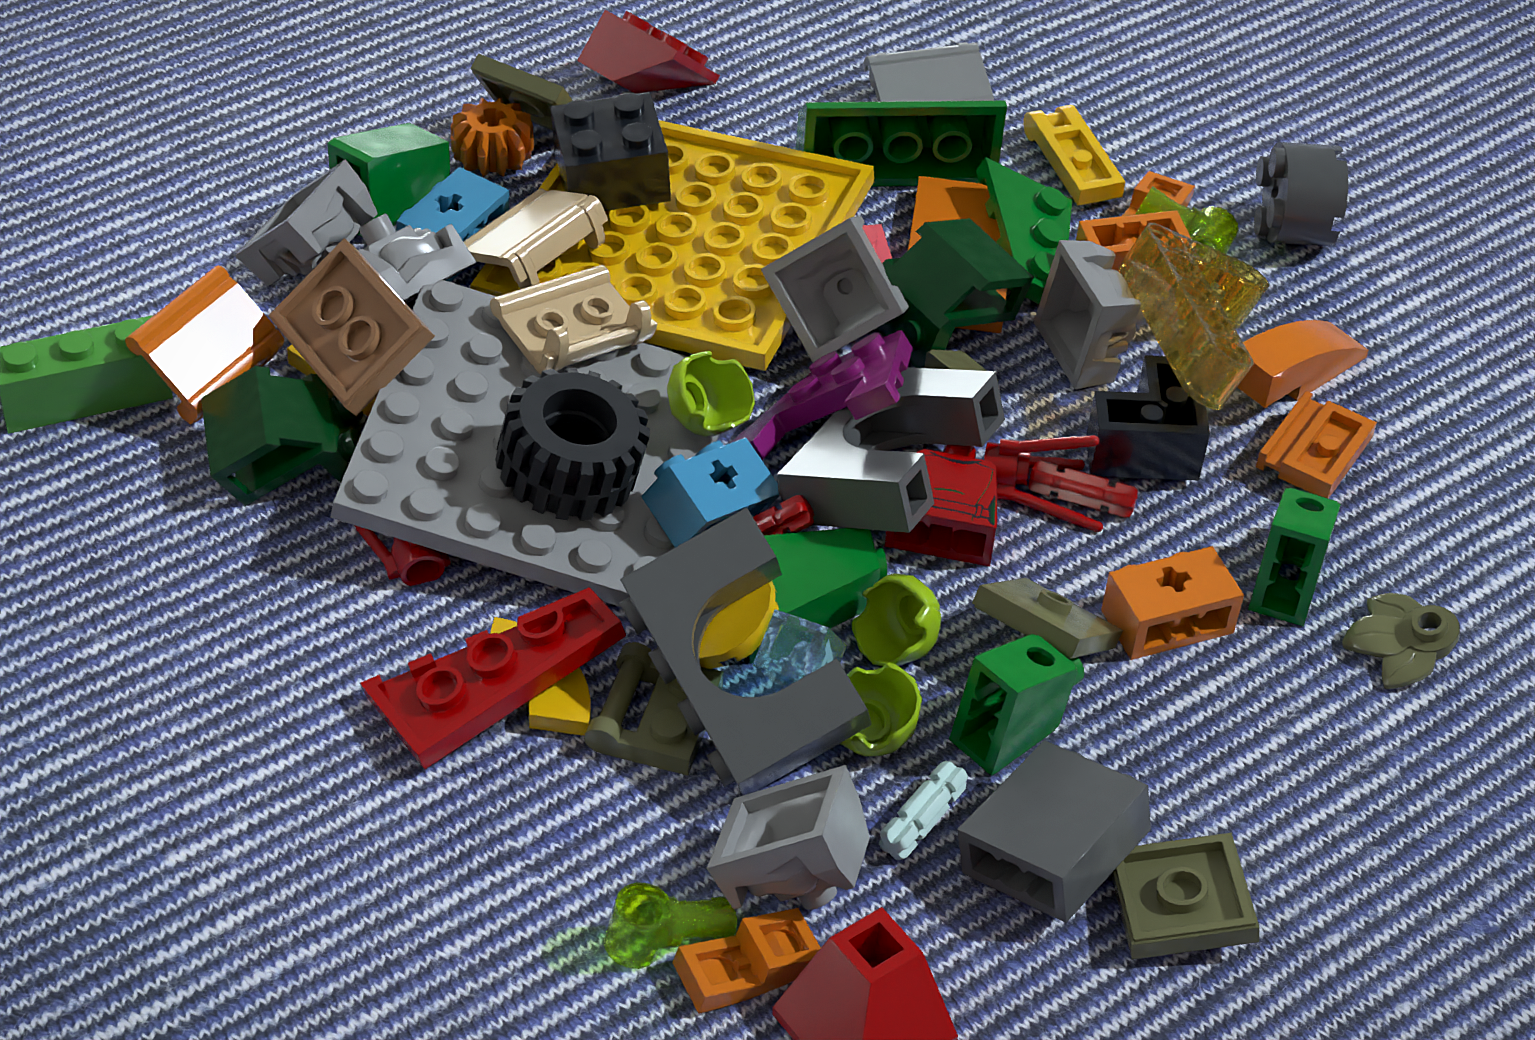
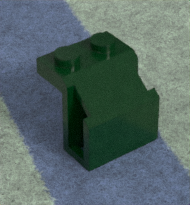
M970 218L925 222L915 231L922 237L901 258L886 259L882 263L891 285L898 286L909 307L903 314L876 329L884 337L902 330L912 346L909 362L916 368L925 367L926 353L928 351L946 349L955 327L1015 320L1034 279L1033 275ZM1013 288L1008 300H1005L996 290Z
M254 366L201 398L210 477L244 506L254 502L317 464H320L341 483L362 433L360 419L363 418V411L355 416L346 409L317 374L311 373L302 379L272 376L268 367Z

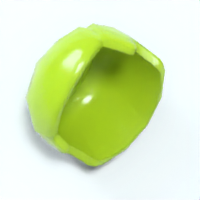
M711 351L692 354L673 366L667 384V394L672 415L692 433L706 437L720 435L748 421L755 405L753 385L743 366L735 359L722 361L713 359Z
M895 573L885 576L876 582L873 587L863 591L862 595L867 598L866 607L852 621V631L860 652L873 665L882 667L888 662L900 666L926 656L936 643L941 624L940 604L934 592L912 575Z
M890 662L876 670H864L860 667H855L847 676L868 709L872 725L839 744L859 755L867 757L891 754L906 743L915 732L922 704V696L916 680L898 665Z

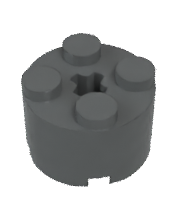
M1277 142L1271 149L1269 157L1260 156L1256 168L1257 186L1263 187L1262 206L1256 208L1254 216L1255 235L1265 236L1270 243L1333 246L1336 243L1340 231H1331L1335 217H1345L1348 199L1347 161L1337 160L1336 158L1338 154L1343 152L1341 146Z

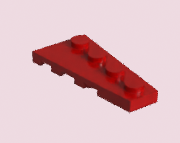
M588 587L517 618V626L501 633H488L485 630L466 638L467 647L436 660H434L431 653L408 662L410 668L408 672L384 682L379 674L360 682V685L368 700L425 770L626 637V633L621 620Z

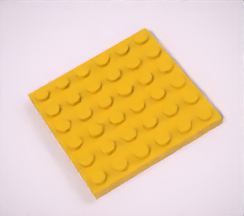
M659 120L668 150L671 201L605 211L608 221L602 225L605 233V242L598 248L593 249L586 244L583 238L538 270L539 282L543 283L604 265L609 271L610 283L629 306L641 300H644L649 305L651 320L653 319L657 323V328L652 338L645 340L644 343L691 354L711 351L713 359L721 361L735 359L742 366L766 371L792 325L763 275L761 268L845 220L854 217L874 183V166ZM557 163L539 189L564 191ZM485 263L470 285L471 289L496 297L520 290L509 267Z

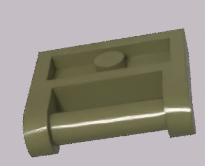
M628 642L622 646L617 658L616 665L619 671L599 717H594L590 721L584 736L585 743L589 748L601 754L688 776L706 730L696 736L694 735L677 703L687 697L676 679L668 684L664 683L648 654L652 650L639 642ZM701 667L705 677L722 690L724 672ZM644 681L656 684L637 731L623 729L621 726L639 682Z

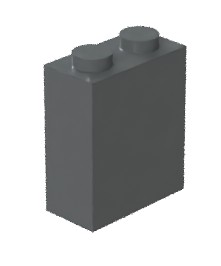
M1044 740L957 829L962 873L1067 923L1151 830L1148 785L1130 775L1119 773L1089 760L1077 752L1066 750Z

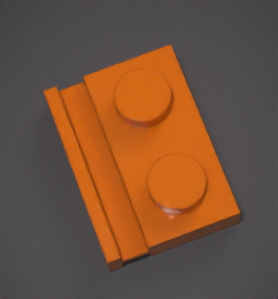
M1305 391L1260 450L1256 468L1263 471L1268 466L1279 472L1278 478L1312 494L1329 499L1373 438L1377 422L1329 400L1325 405L1312 400L1313 393Z

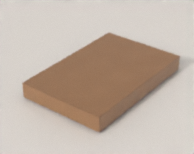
M345 238L268 315L343 406L355 416L378 395L380 389L385 388L435 337L364 256Z

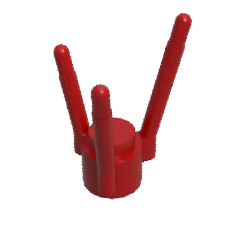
M1071 436L1022 441L1000 439V444L987 442L984 460L991 461L996 466L997 499L1015 501L1094 532H1101L1103 530V524L1097 520L1016 489L1017 484L1027 485L1029 470L1033 468L1036 461L1043 460L1059 465L1058 470H1064L1066 467L1082 470L1085 466L1084 461L1081 459L1031 456V452L1094 447L1099 444L1097 436Z
M354 525L362 538L384 564L389 580L401 578L402 582L408 586L434 581L440 578L445 567L451 563L447 553L395 537L390 552L374 531Z

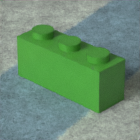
M154 315L1 346L0 406L8 434L172 399L171 388L142 355L132 353L125 343L127 336Z

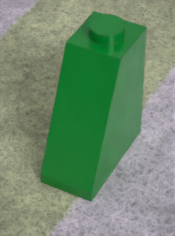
M410 122L334 137L327 143L329 170L346 159L367 187L378 213L373 219L387 214L393 226L397 224V220L405 210L411 209L437 183L442 182L450 175L449 142ZM359 231V232L357 233V235L360 236V237H362V235H361V233H360V231Z
M840 528L764 535L777 557L782 573L781 576L772 580L777 591L775 601L779 605L778 618L768 638L748 656L749 663H761L860 615L864 611L867 598L862 595L863 591L873 587L876 582L887 576L885 552L883 548L875 549L869 529Z

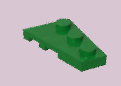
M985 157L977 168L976 173L979 184L987 185L990 198L985 203L988 217L996 219L1001 235L996 243L1034 276L1025 298L1040 304L1059 240H1069L1072 199L1053 187H1046Z

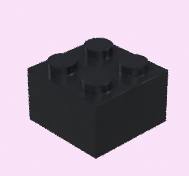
M650 92L640 94L624 93L612 98L591 101L575 100L563 105L550 106L555 158L565 192L586 194L587 196L593 195L599 199L604 211L671 201L668 150Z

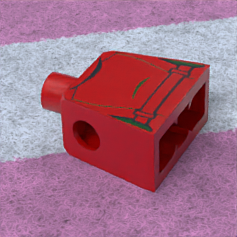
M945 445L943 452L928 449L917 451V453H924L934 504L910 533L886 531L884 547L990 567L997 528L996 466L991 461L976 459L974 446Z

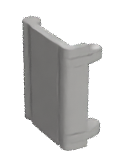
M963 42L951 46L887 54L885 52L875 53L874 55L866 56L862 64L864 71H869L870 84L875 90L878 102L994 101L993 92L977 42Z

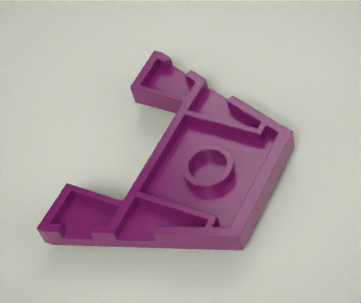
M902 330L884 338L877 332L857 342L851 348L852 352L839 357L836 351L822 356L809 366L810 374L790 388L788 393L730 443L747 438L761 460H763L787 432L840 409L848 407L854 419L858 420L896 404L900 398L897 389L902 387L904 383L901 372L908 368L912 352L911 344Z

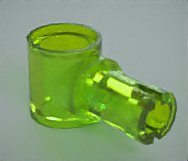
M1152 186L1137 210L1136 215L1177 210L1194 243L1189 267L1198 272L1216 270L1237 237L1239 228L1235 217L1227 210L1214 206H1209L1202 210L1193 206L1190 210Z
M636 882L622 888L615 899L604 937V948L608 956L617 964L627 968H644L657 960L661 949L679 947L682 941L734 936L737 927L736 911L731 907L725 896L693 901H678L674 896H668L657 886Z

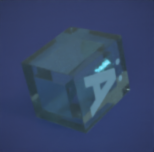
M775 609L753 666L772 682L787 687L836 658L841 662L847 645L829 627Z

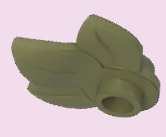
M1384 593L1367 599V608L1370 616H1364L1354 622L1347 630L1342 643L1343 648L1346 650L1383 658V686L1385 689H1395L1414 684L1431 675L1436 660L1447 656L1458 643L1460 625L1457 617L1444 607L1436 605L1422 606L1410 596L1398 593ZM1427 628H1435V630H1424V629H1427Z

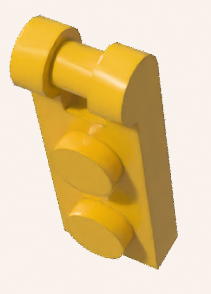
M1074 105L1057 107L1054 113L1045 114L1042 110L1027 112L1024 115L1023 125L1029 141H1036L1077 206L1123 197L1125 180Z

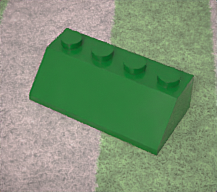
M1006 100L806 102L798 111L795 149L874 166V183L871 187L918 186L919 176L979 183L976 170L985 157L997 163L1000 161L1007 103Z

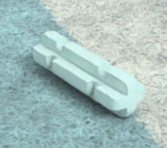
M944 761L929 775L931 780L924 781L897 812L900 817L892 818L881 830L879 846L884 853H890L896 860L905 859L918 845L916 840L923 839L950 808L948 803L955 802L966 789L965 781L968 775L963 768L956 767L951 761Z

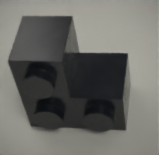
M1144 355L1137 392H1094L1086 436H1097L1099 444L1094 447H1087L1090 474L1099 477L1199 481L1210 430L1198 357Z

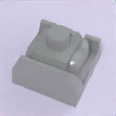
M345 159L294 193L237 252L235 257L267 286L280 279L284 274L296 276L298 273L308 275L344 238L350 242L359 232L358 228L372 220L378 213L367 187Z
M383 214L358 228L367 244V247L358 251L405 303L419 295L422 285L436 283L441 280L446 281L476 263V260L452 224L445 226L436 233L428 228L423 230L420 228L413 229L410 225L396 231L388 215Z
M862 216L851 217L761 268L763 275L813 363L822 356L838 350L903 314L909 307L898 286L891 285L882 262L862 228L865 223Z
M1059 240L1034 324L1074 389L1115 382L1121 365L1120 360L1117 358L1118 355L1128 349V343L1131 342L1136 333L1135 326L1144 325L1149 319L1150 307L1148 299L1143 293L1133 294L1122 274L1112 269L1116 257L1112 250L1091 241Z
M843 765L734 798L706 868L733 909L742 907L748 890L752 895L758 897L774 894L780 902L798 897L803 907L811 910L829 903L837 894L836 887L845 890L855 887L870 836L860 798L847 766Z

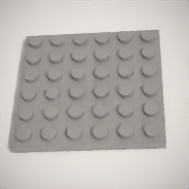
M445 280L422 285L412 311L435 337L385 388L379 390L334 499L330 518L574 593L590 587L603 602L621 607L619 603L629 598L620 579L675 548L641 497L657 479L654 475L655 470L665 461L676 455L682 454L685 459L694 457L701 449L717 441L718 435L706 437L692 433L671 413L667 384L673 366L688 356L641 343L565 366L557 371L562 373L565 368H577L578 373L588 374L590 370L601 374L600 378L607 382L613 379L621 384V391L623 393H632L639 401L637 408L645 410L648 417L646 427L650 428V438L633 492H630L628 500L622 507L615 505L613 513L604 517L594 513L592 520L580 521L577 516H569L568 521L556 519L555 513L545 511L544 514L532 510L533 504L529 501L521 503L513 496L514 487H505L501 481L500 475L502 470L496 468L495 461L496 449L511 394L516 387H522L523 380L531 375L540 378L541 374L535 370L534 365H531L507 334L499 319L492 314L490 300L496 296Z

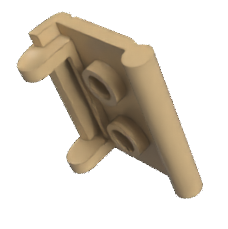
M540 188L463 242L477 262L509 267L519 288L523 289L540 284L537 271L583 238L586 244L593 249L601 246L605 242V233L602 225L608 221L601 202L593 195L587 196L586 194L558 190L546 191Z
M604 265L513 291L490 300L492 314L499 319L504 330L531 365H534L535 370L539 374L548 369L558 371L565 366L630 345L641 344L645 340L651 339L657 328V323L653 319L651 320V310L647 302L641 300L629 306L610 283V274Z

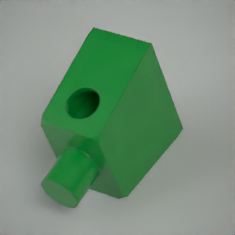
M1285 488L1271 525L1248 610L1304 627L1341 504L1335 500L1293 488ZM1288 563L1300 567L1301 571L1298 580L1283 578L1279 574L1281 565Z
M1034 634L975 656L949 740L991 776L996 774L1054 732L1060 725L1073 686L1080 683L1084 678L1082 662L1078 657L1068 659L1041 636Z

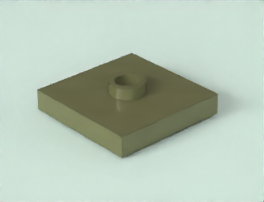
M478 53L471 66L472 73L494 101L502 97L506 105L520 103L521 111L530 114L532 123L552 130L550 106L563 105L573 101L563 86Z
M1028 578L982 584L979 586L972 602L975 608L1026 636L1030 634L1041 636L1068 659L1114 649L1123 632L1122 629L1074 604L1063 595L1050 591Z
M1232 832L1137 845L1111 873L1132 960L1259 942L1260 927Z

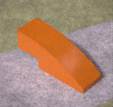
M1321 320L1296 321L1257 334L1233 347L1226 379L1266 408L1287 394L1298 401L1305 391H1314L1367 358L1369 350L1331 322Z

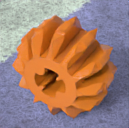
M502 97L495 102H488L481 98L478 105L463 104L462 112L453 115V123L450 126L451 150L454 152V160L462 162L465 170L473 171L479 169L483 177L489 172H497L504 177L506 169L521 170L523 161L531 159L534 149L533 123L531 122L530 114L521 111L520 103L506 105Z

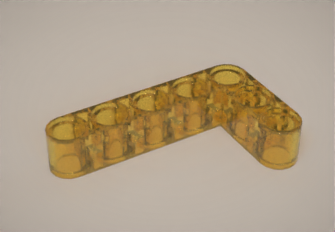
M1148 223L1118 266L1119 271L1126 280L1134 299H1139L1141 302L1140 310L1183 389L1200 404L1214 410H1221L1254 365L1252 357L1235 329H1239L1270 286L1269 282L1258 270L1241 260L1156 223Z

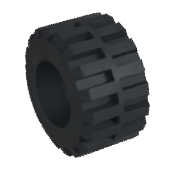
M565 368L562 373H558L554 369L542 371L540 378L531 375L523 380L521 388H515L506 409L496 449L495 461L496 468L502 470L500 475L501 481L505 487H514L513 496L521 503L529 501L533 504L532 510L544 514L545 511L556 514V519L567 521L569 516H577L580 521L592 520L594 513L604 517L613 513L615 505L622 507L628 500L630 492H633L647 448L650 428L646 427L648 417L645 410L637 408L639 403L637 398L632 393H623L621 391L622 385L613 379L607 382L600 378L601 374L590 370L588 374L578 373L577 368Z

